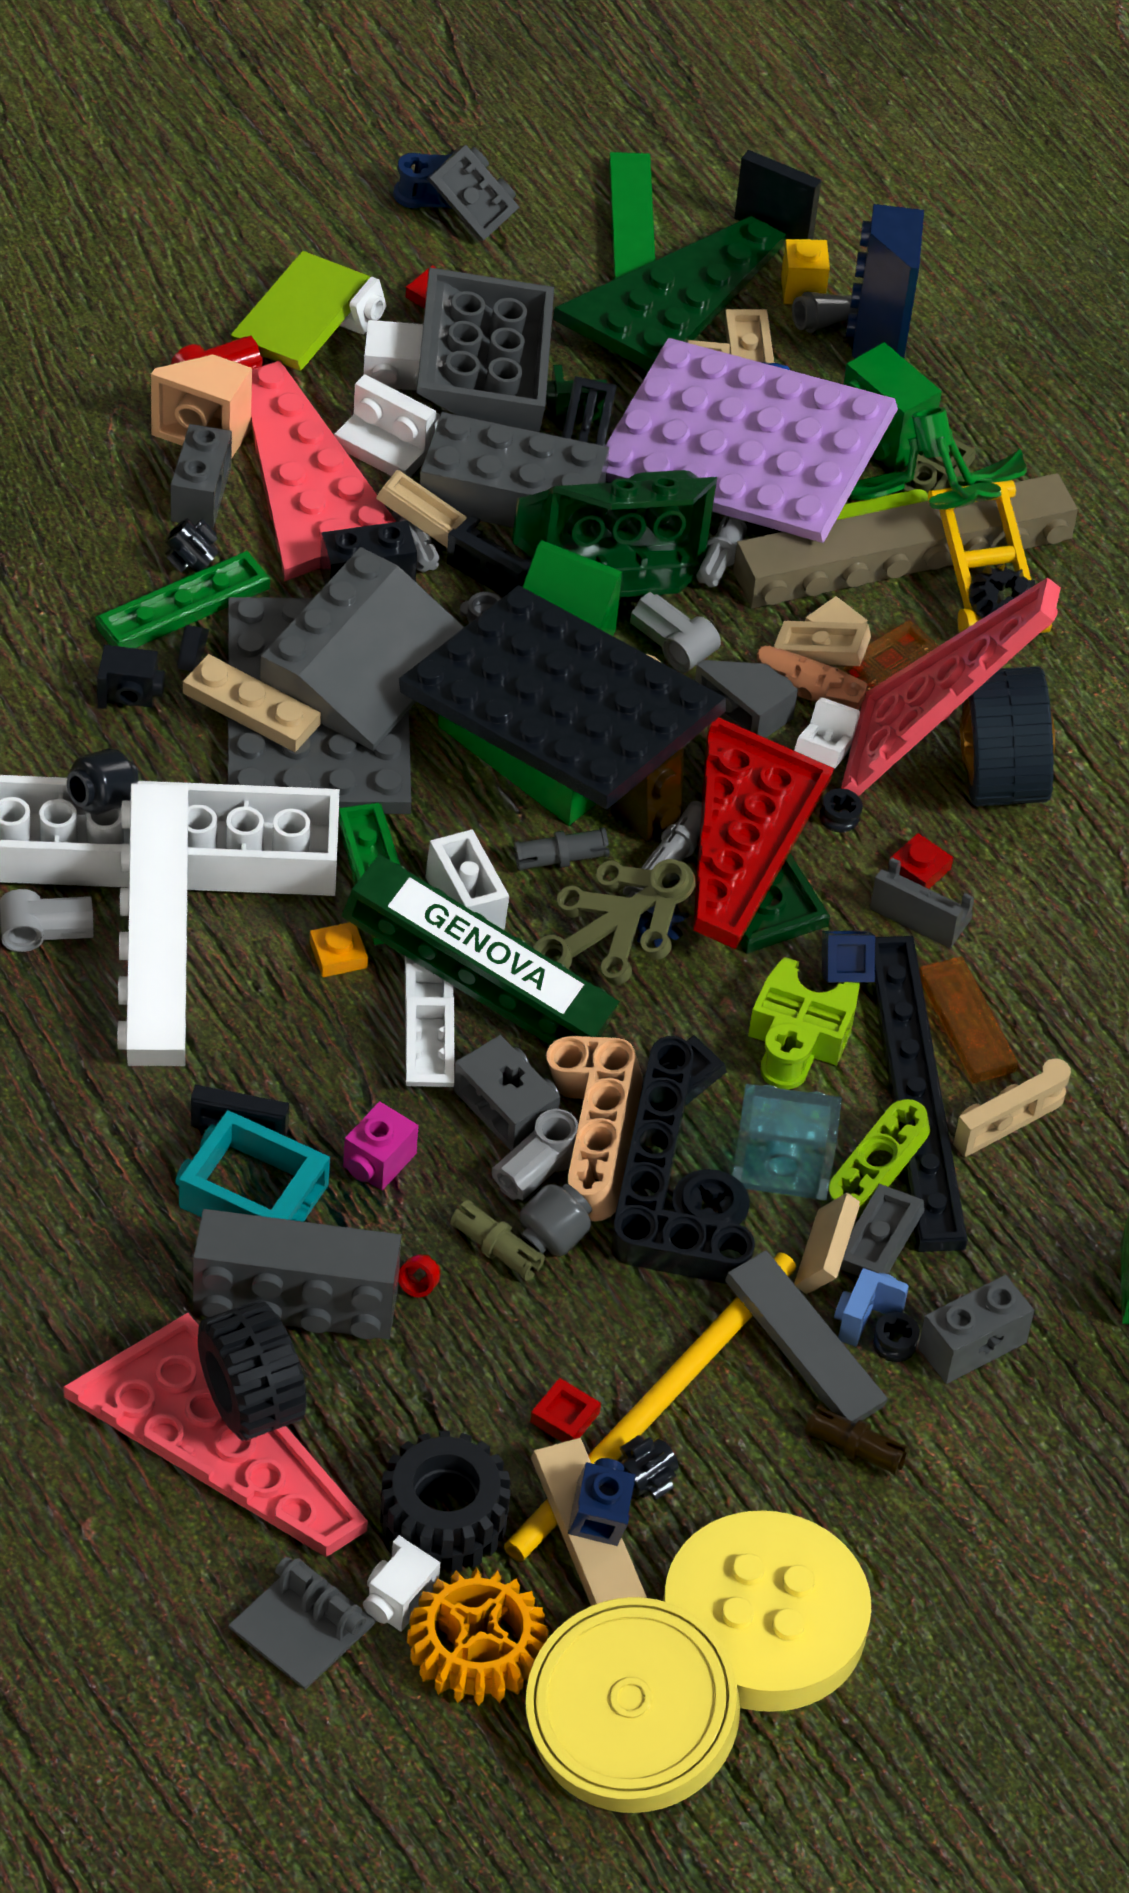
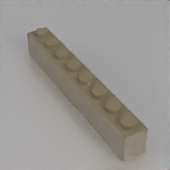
M1058 473L1014 482L1016 495L1010 498L1023 549L1056 544L1072 539L1078 508ZM996 500L974 502L971 505L954 509L964 551L1008 546ZM925 501L836 520L824 543L786 532L737 541L733 572L750 607L756 608L807 596H817L843 588L858 587L866 583L889 578H899L903 575L926 570H936L953 565L939 509L931 508L929 502Z

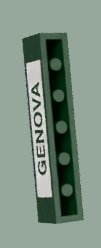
M381 854L376 857L352 888L341 915L342 918L549 1045L567 1036L601 1037L620 1002L607 994L602 988L587 982L568 970L563 964L548 958L527 945L522 939L504 931L488 921L483 915L473 912L447 896L442 890L429 885L408 872L400 864L390 861Z

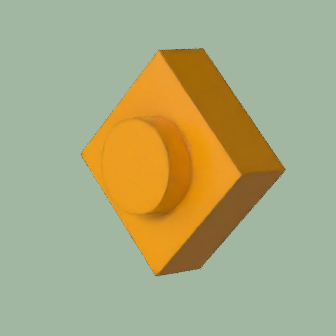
M348 922L310 930L309 942L322 978L367 968L368 955L357 926Z

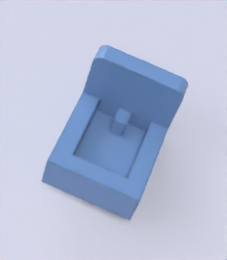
M863 1268L852 1293L843 1291L835 1311L834 1318L841 1321L838 1336L840 1341L856 1347L872 1310L883 1314L889 1312L903 1313L909 1286L889 1274L876 1273Z

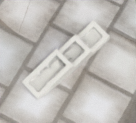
M405 956L406 1086L454 1087L453 985Z

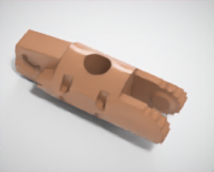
M765 645L758 649L756 659L758 663L767 664L778 674L787 677L793 686L798 689V697L815 703L819 698L823 697L857 710L860 709L867 692L866 682L838 668L780 648L777 649L770 645Z

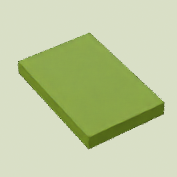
M302 251L232 332V341L245 336H252L258 344L261 356L273 361L280 360L283 365L301 371L350 314V301L368 281L370 276Z

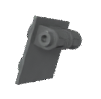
M287 1556L280 1561L275 1570V1573L280 1578L228 1625V1628L306 1690L376 1623V1620L307 1566L300 1558L292 1560Z

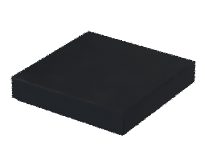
M747 150L741 158L734 219L741 221L752 216L785 233V240H813L821 179Z

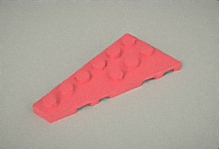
M279 360L253 369L251 424L254 433L256 454L259 456L260 472L270 519L273 521L276 547L282 563L283 579L287 581L320 569L321 532L396 522L386 506L376 499V492Z
M1048 577L867 691L861 705L860 717L852 741L841 789H848L860 796L938 724L946 720L959 705L1041 631L1048 628L1058 613L1056 607L1061 587Z
M189 1313L172 1321L64 1386V1398L324 1557H328L367 1532L368 1520L286 1426L247 1441H242L229 1429L222 1419L207 1386L198 1352L199 1325Z

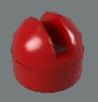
M417 1254L412 1256L399 1269V1285L410 1296L417 1298L425 1297L439 1283L441 1276L440 1266L429 1255ZM419 1268L426 1272L420 1281L413 1276Z

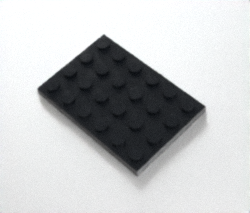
M520 585L399 678L400 692L605 809H609L726 712V697Z

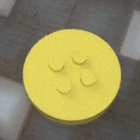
M761 1510L735 1513L715 1520L694 1533L682 1545L670 1565L663 1597L664 1602L674 1604L695 1615L715 1633L730 1658L738 1688L740 1708L754 1711L775 1712L798 1709L815 1703L834 1692L847 1680L860 1660L871 1617V1596L866 1576L857 1559L846 1545L832 1533L814 1522L777 1511Z
M628 1597L608 1600L592 1605L566 1620L553 1632L540 1649L530 1671L526 1689L528 1724L537 1752L551 1776L569 1793L590 1805L609 1811L621 1813L650 1812L672 1806L687 1799L704 1787L720 1770L733 1747L739 1726V1693L734 1670L724 1646L715 1633L695 1615L674 1604L657 1599Z

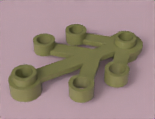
M666 859L656 864L652 870L621 866L620 863L613 860L602 863L597 869L596 878L605 891L610 893L618 892L625 885L644 889L632 897L585 892L577 886L563 888L557 896V903L567 917L576 918L584 914L585 911L604 915L565 940L556 935L544 936L534 944L533 948L550 959L554 956H561L557 962L569 969L573 957L615 931L609 954L601 962V971L610 984H624L632 975V967L628 962V957L640 916L654 905L650 929L642 934L640 944L645 954L654 960L662 959L670 953L672 944L667 933L675 906L686 900L695 887L694 873L686 863L675 859ZM618 872V876L614 880L605 881L608 874ZM679 880L675 886L666 888L671 881ZM579 897L575 905L566 906L569 899ZM663 939L659 947L649 948L653 940ZM623 964L622 969L618 973H610L614 965Z

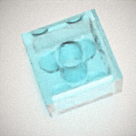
M745 1084L732 1176L737 1178L749 1190L826 1200L837 1144L842 1097L829 1096L820 1092L808 1093L780 1089L772 1085Z

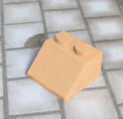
M213 354L155 368L151 373V435L183 446L189 424L232 431L233 457L251 430L252 368Z

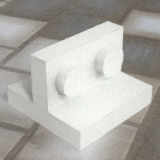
M364 374L355 383L354 414L334 436L344 450L357 459L390 476L396 470H400L408 477H411L425 461L440 414L436 413V410Z

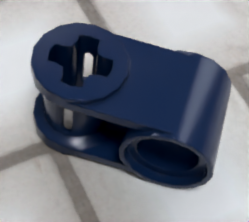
M407 153L401 156L397 167L400 180L394 186V199L400 205L408 208L440 207L452 209L426 179L452 154ZM413 164L415 165L414 173H413V170H412V168H411V166H412ZM413 188L416 192L415 196H412Z

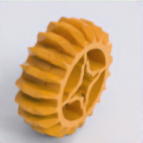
M476 1567L469 1579H464L455 1570L451 1576L450 1584L437 1578L433 1584L432 1593L422 1592L418 1600V1607H414L410 1613V1629L407 1631V1643L411 1648L410 1659L414 1666H420V1676L423 1682L435 1679V1690L438 1695L449 1688L453 1689L457 1704L464 1698L465 1694L474 1695V1700L479 1707L484 1701V1695L491 1694L498 1703L505 1697V1688L517 1695L519 1694L520 1690L523 1689L524 1680L528 1681L530 1671L540 1649L548 1639V1629L544 1625L545 1614L543 1608L534 1607L535 1597L532 1591L519 1594L520 1584L517 1578L505 1585L501 1583V1575L498 1570L490 1579L481 1578L482 1575ZM503 1620L515 1631L519 1639L517 1644L508 1639V1632L500 1627ZM438 1629L448 1634L447 1640L455 1645L452 1653L438 1639L436 1634Z

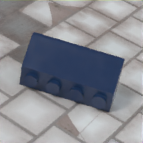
M873 204L871 221H862L860 246L867 247L866 252H858L855 277L862 278L861 283L853 282L850 308H857V314L848 313L846 338L853 339L852 357L854 358L861 356L884 342L901 357H905L920 266L924 210Z

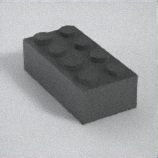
M441 412L421 469L420 485L467 518L473 515L483 522L514 528L517 499L520 497L533 495L548 490L553 486L606 483L609 447Z
M203 1209L193 1260V1314L204 1315L209 1318L253 1301L262 1300L278 1315L284 1326L304 1328L314 1333L327 1331L350 1334L361 1339L381 1338L390 1340L398 1293L402 1234Z

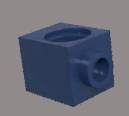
M822 931V978L827 982H875V935L869 931Z

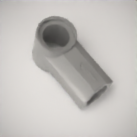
M647 593L639 599L637 606L631 612L630 623L659 644L668 663L679 672H688L720 648L721 640L719 633L709 620L700 616L691 620L658 594Z
M17 889L5 893L0 899V925L3 945L12 951L26 952L38 948L43 943V940L93 938L92 898L41 899L36 892L27 889Z
M556 1108L540 1114L535 1123V1130L492 1168V1178L497 1182L505 1195L513 1201L515 1199L523 1201L554 1172L570 1168L578 1129L576 1118L572 1113Z

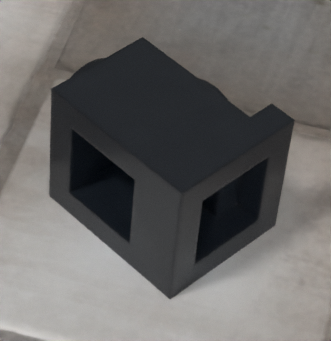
M104 645L97 676V707L107 709L109 702L127 706L153 708L154 698L163 696L166 676L165 670H158V651Z

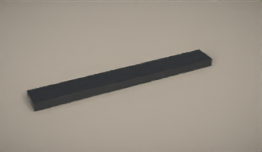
M875 937V982H872L892 1104L904 1099L915 1100L921 1103L927 1111L930 1125L928 1138L903 1168L908 1194L924 1201L925 1211L914 1228L918 1252L966 1250L968 1239L914 937ZM912 1119L908 1124L915 1126L916 1122ZM902 1122L898 1123L900 1131L905 1125H907Z

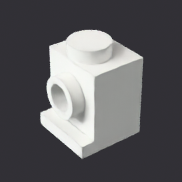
M399 1535L393 1541L391 1560L389 1562L385 1560L379 1562L368 1578L369 1596L363 1602V1607L367 1614L377 1622L389 1623L402 1632L409 1624L411 1611H413L414 1607H418V1600L422 1592L432 1593L433 1584L437 1578L439 1579L441 1562Z

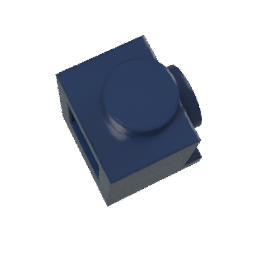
M601 1458L596 1460L594 1464L586 1462L577 1481L568 1534L618 1546L628 1525L630 1516L628 1514L636 1474L624 1472V1465L614 1459Z

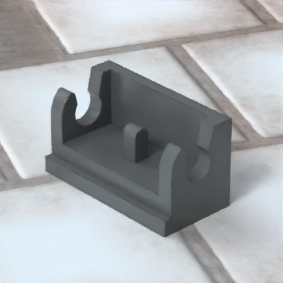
M891 857L888 871L886 872L881 869L875 877L870 910L951 949L972 919L974 897L964 893L962 904L948 899L899 875L901 862Z

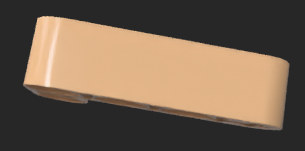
M583 1036L562 1037L554 1041L546 1053L547 1063L555 1086L564 1097L584 1099L568 1173V1184L576 1189L592 1208V1212L589 1214L591 1221H603L611 1217L617 1210L642 1092L643 1075L632 1044L625 1039Z

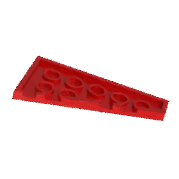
M719 717L707 726L693 931L736 949L828 786L834 768Z

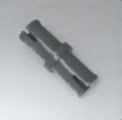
M605 828L565 835L564 831H557L553 833V837L514 842V851L517 852L514 855L518 871L558 864L559 868L569 867L570 862L609 857L610 851L609 848H606L609 842Z

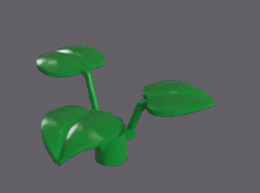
M930 408L912 414L916 437L908 439L910 455L907 470L905 472H894L858 480L848 499L869 500L904 489L905 483L914 479L918 450L924 452L925 458L942 457L952 491L937 494L929 499L930 507L939 510L961 508L971 505L975 501L982 502L999 497L1002 494L1001 487L992 482L1019 478L1026 474L1027 467L1023 459L1022 450L1019 448L1008 457L970 473L953 439L946 408ZM949 452H951L962 476L956 478Z

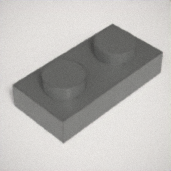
M879 1184L851 1232L840 1269L857 1276L860 1275L863 1268L876 1273L888 1274L925 1211L923 1199Z

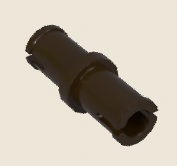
M817 1405L815 1411L813 1410L805 1429L806 1435L813 1436L843 1450L845 1457L853 1461L859 1457L889 1471L894 1476H897L899 1471L902 1470L910 1450L908 1445L900 1444L872 1431L869 1423L863 1420L855 1423L825 1409L821 1405Z

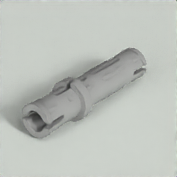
M692 801L689 803L679 820L675 824L667 826L661 836L662 841L660 845L653 851L641 869L652 870L656 864L666 859L682 861L694 853L698 846V838L700 837L702 802ZM626 886L623 895L632 897L644 888Z

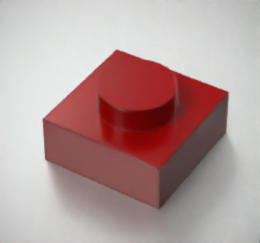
M919 833L892 856V858L901 862L899 875L928 889L951 870L954 858Z
M559 1378L531 1411L530 1423L561 1442L580 1438L600 1414L601 1402Z

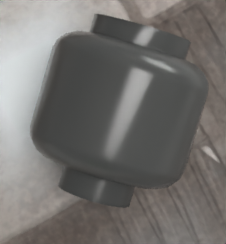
M564 1183L561 1187L555 1184L546 1185L521 1209L520 1222L525 1230L520 1236L525 1243L537 1252L543 1254L547 1251L555 1256H564L591 1229L589 1214L592 1212V1208L587 1200L569 1184Z

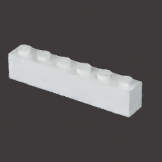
M131 784V800H122V829H130V844H121V872H130L129 888H120V916H129V932H119V960H128V976H119L118 1004L127 1005V1021H118L117 1045L118 1050H127L128 1066H185L188 784Z

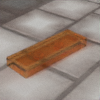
M963 956L920 967L922 986L973 1084L1015 1073L1018 1061Z

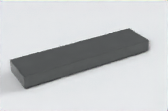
M767 1250L728 1272L725 1282L831 1412L857 1423L859 1420L866 1419L885 1406L888 1400L885 1394Z

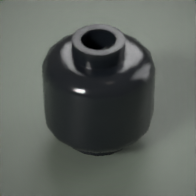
M107 748L84 755L74 761L67 777V791L74 804L81 807L87 813L99 815L121 808L122 800H131V784L138 783V771L134 763L128 760L122 752L117 749Z

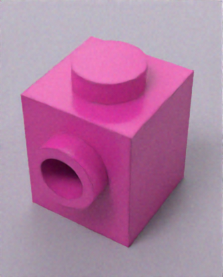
M379 1101L345 1137L343 1167L348 1169L350 1174L357 1180L369 1182L383 1191L417 1154L419 1125Z

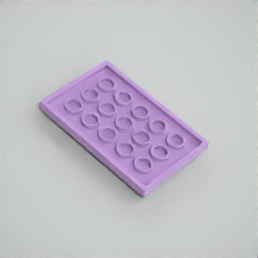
M668 338L605 445L609 447L606 482L612 483L613 480L621 478L628 479L634 474L642 472L676 470L691 471L698 477H717L712 512L824 543L896 414L898 407L895 398Z

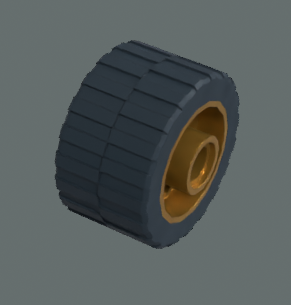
M1039 666L999 669L962 703L960 745L962 760L966 766L969 795L973 805L992 806L1047 802L1051 798L1054 774L1055 728L1053 714L1050 710L1045 673Z

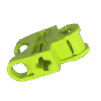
M784 957L767 977L752 1009L748 1033L749 1037L765 1042L766 1052L760 1067L761 1076L765 1082L777 1089H794L804 1083L814 1059L835 1066L838 1065L851 1035L860 982L838 983L830 991L814 992L805 988L799 981V961Z

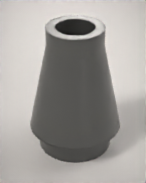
M806 291L802 296L794 299L792 303V318L799 330L813 333L848 320V313L856 314L857 308H850L851 295L842 296Z

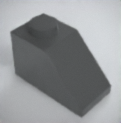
M702 660L697 664L695 681L726 697V712L721 715L724 720L767 738L794 718L798 689L793 686L787 677L778 674L767 664Z

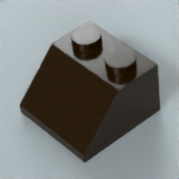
M684 746L611 806V814L647 841L663 832L667 826L675 824L682 816Z

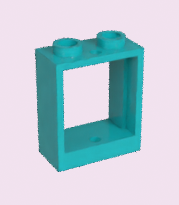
M227 1110L217 1126L211 1124L207 1128L200 1143V1150L193 1160L186 1159L177 1173L175 1183L179 1186V1207L199 1217H202L203 1209L304 1222L329 1186L330 1156ZM229 1147L235 1148L294 1176L272 1209H268L207 1180Z

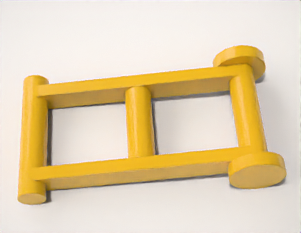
M1013 480L992 482L1001 487V496L991 500H996L1008 546L964 551L954 509L939 510L964 609H960L958 612L959 633L982 619L976 614L970 604L969 589L972 579L969 568L1012 563L1014 571L1023 569L1024 577L1031 580L1010 498L1016 495V487ZM952 489L930 490L928 492V502L931 497L952 491ZM1052 624L1040 633L1050 632Z

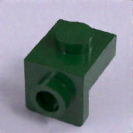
M562 364L553 365L552 380H547L545 405L553 406L555 423L565 422L573 380L564 381ZM607 379L595 380L607 383ZM581 388L574 423H579L583 420L589 389ZM597 392L591 422H600L605 393Z

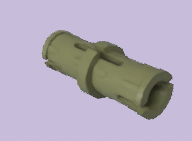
M466 1200L461 1204V1208L465 1210V1213H462L459 1209L455 1210L450 1225L455 1229H459L482 1246L481 1251L485 1256L490 1259L498 1258L521 1275L525 1281L535 1276L530 1271L531 1267L537 1272L540 1270L545 1260L544 1254L537 1252L514 1235L513 1227L505 1221L498 1223L476 1207L470 1200Z

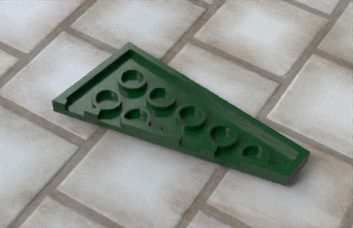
M750 216L555 307L553 320L649 371L667 339L671 338L688 343V340H694L783 247L786 234Z

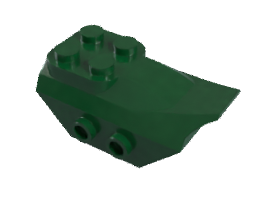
M686 470L657 471L634 474L628 479H615L612 483L553 486L548 490L517 499L512 535L513 544L522 549L533 560L537 546L543 540L622 571L619 600L622 597L644 596L649 592L654 595L658 594L660 597L663 594H678L697 577L696 575L705 558L717 477H698L691 471Z

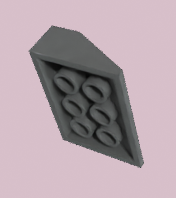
M429 267L416 393L459 416L540 432L546 404L554 287Z
M360 547L261 655L260 681L321 712L322 725L374 751L417 702L400 692L399 678L464 627L398 565Z

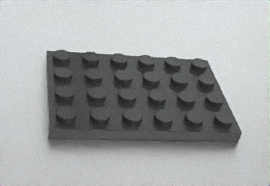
M229 597L228 664L260 680L261 655L313 598ZM409 711L374 751L321 724L296 752H293L228 717V784L340 789L339 808L379 803L382 805L384 814H411Z

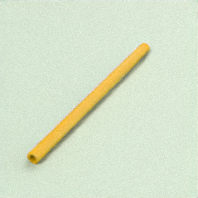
M779 1252L773 1258L788 1277L796 1270L794 1260L787 1254ZM738 1296L588 1454L592 1464L601 1458L618 1460L623 1455L620 1447L636 1436H641L753 1315ZM548 1499L539 1506L504 1544L505 1551L515 1561L523 1562L558 1525Z

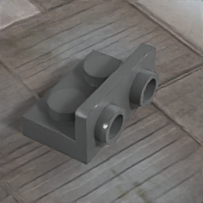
M467 145L457 147L452 152V155L426 179L476 237L483 241L520 207L513 200L516 194L510 185L502 178L496 180L486 169L489 166V162L485 156L475 147L469 149Z

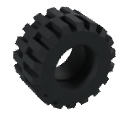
M256 1300L200 1321L198 1327V1352L204 1377L222 1419L239 1439L247 1441L298 1422L305 1417L306 1387L297 1353L282 1321L266 1302Z
M439 1431V1437L431 1438L429 1433L419 1435L416 1445L407 1441L400 1446L399 1456L393 1454L387 1462V1471H384L382 1478L380 1523H383L382 1533L386 1541H394L400 1535L441 1562L440 1567H450L451 1573H454L455 1570L461 1572L462 1565L468 1563L472 1568L481 1564L483 1554L491 1556L497 1550L498 1541H503L508 1521L511 1492L509 1490L510 1477L508 1471H503V1460L498 1454L490 1456V1446L483 1441L475 1445L471 1443V1435L461 1433L459 1438L450 1437V1431ZM447 1492L462 1497L469 1505L456 1511H439L428 1507L421 1499L433 1493Z

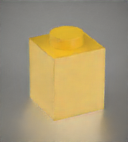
M786 239L781 271L783 304H792L796 297L802 296L806 291L826 294L830 272L827 240Z

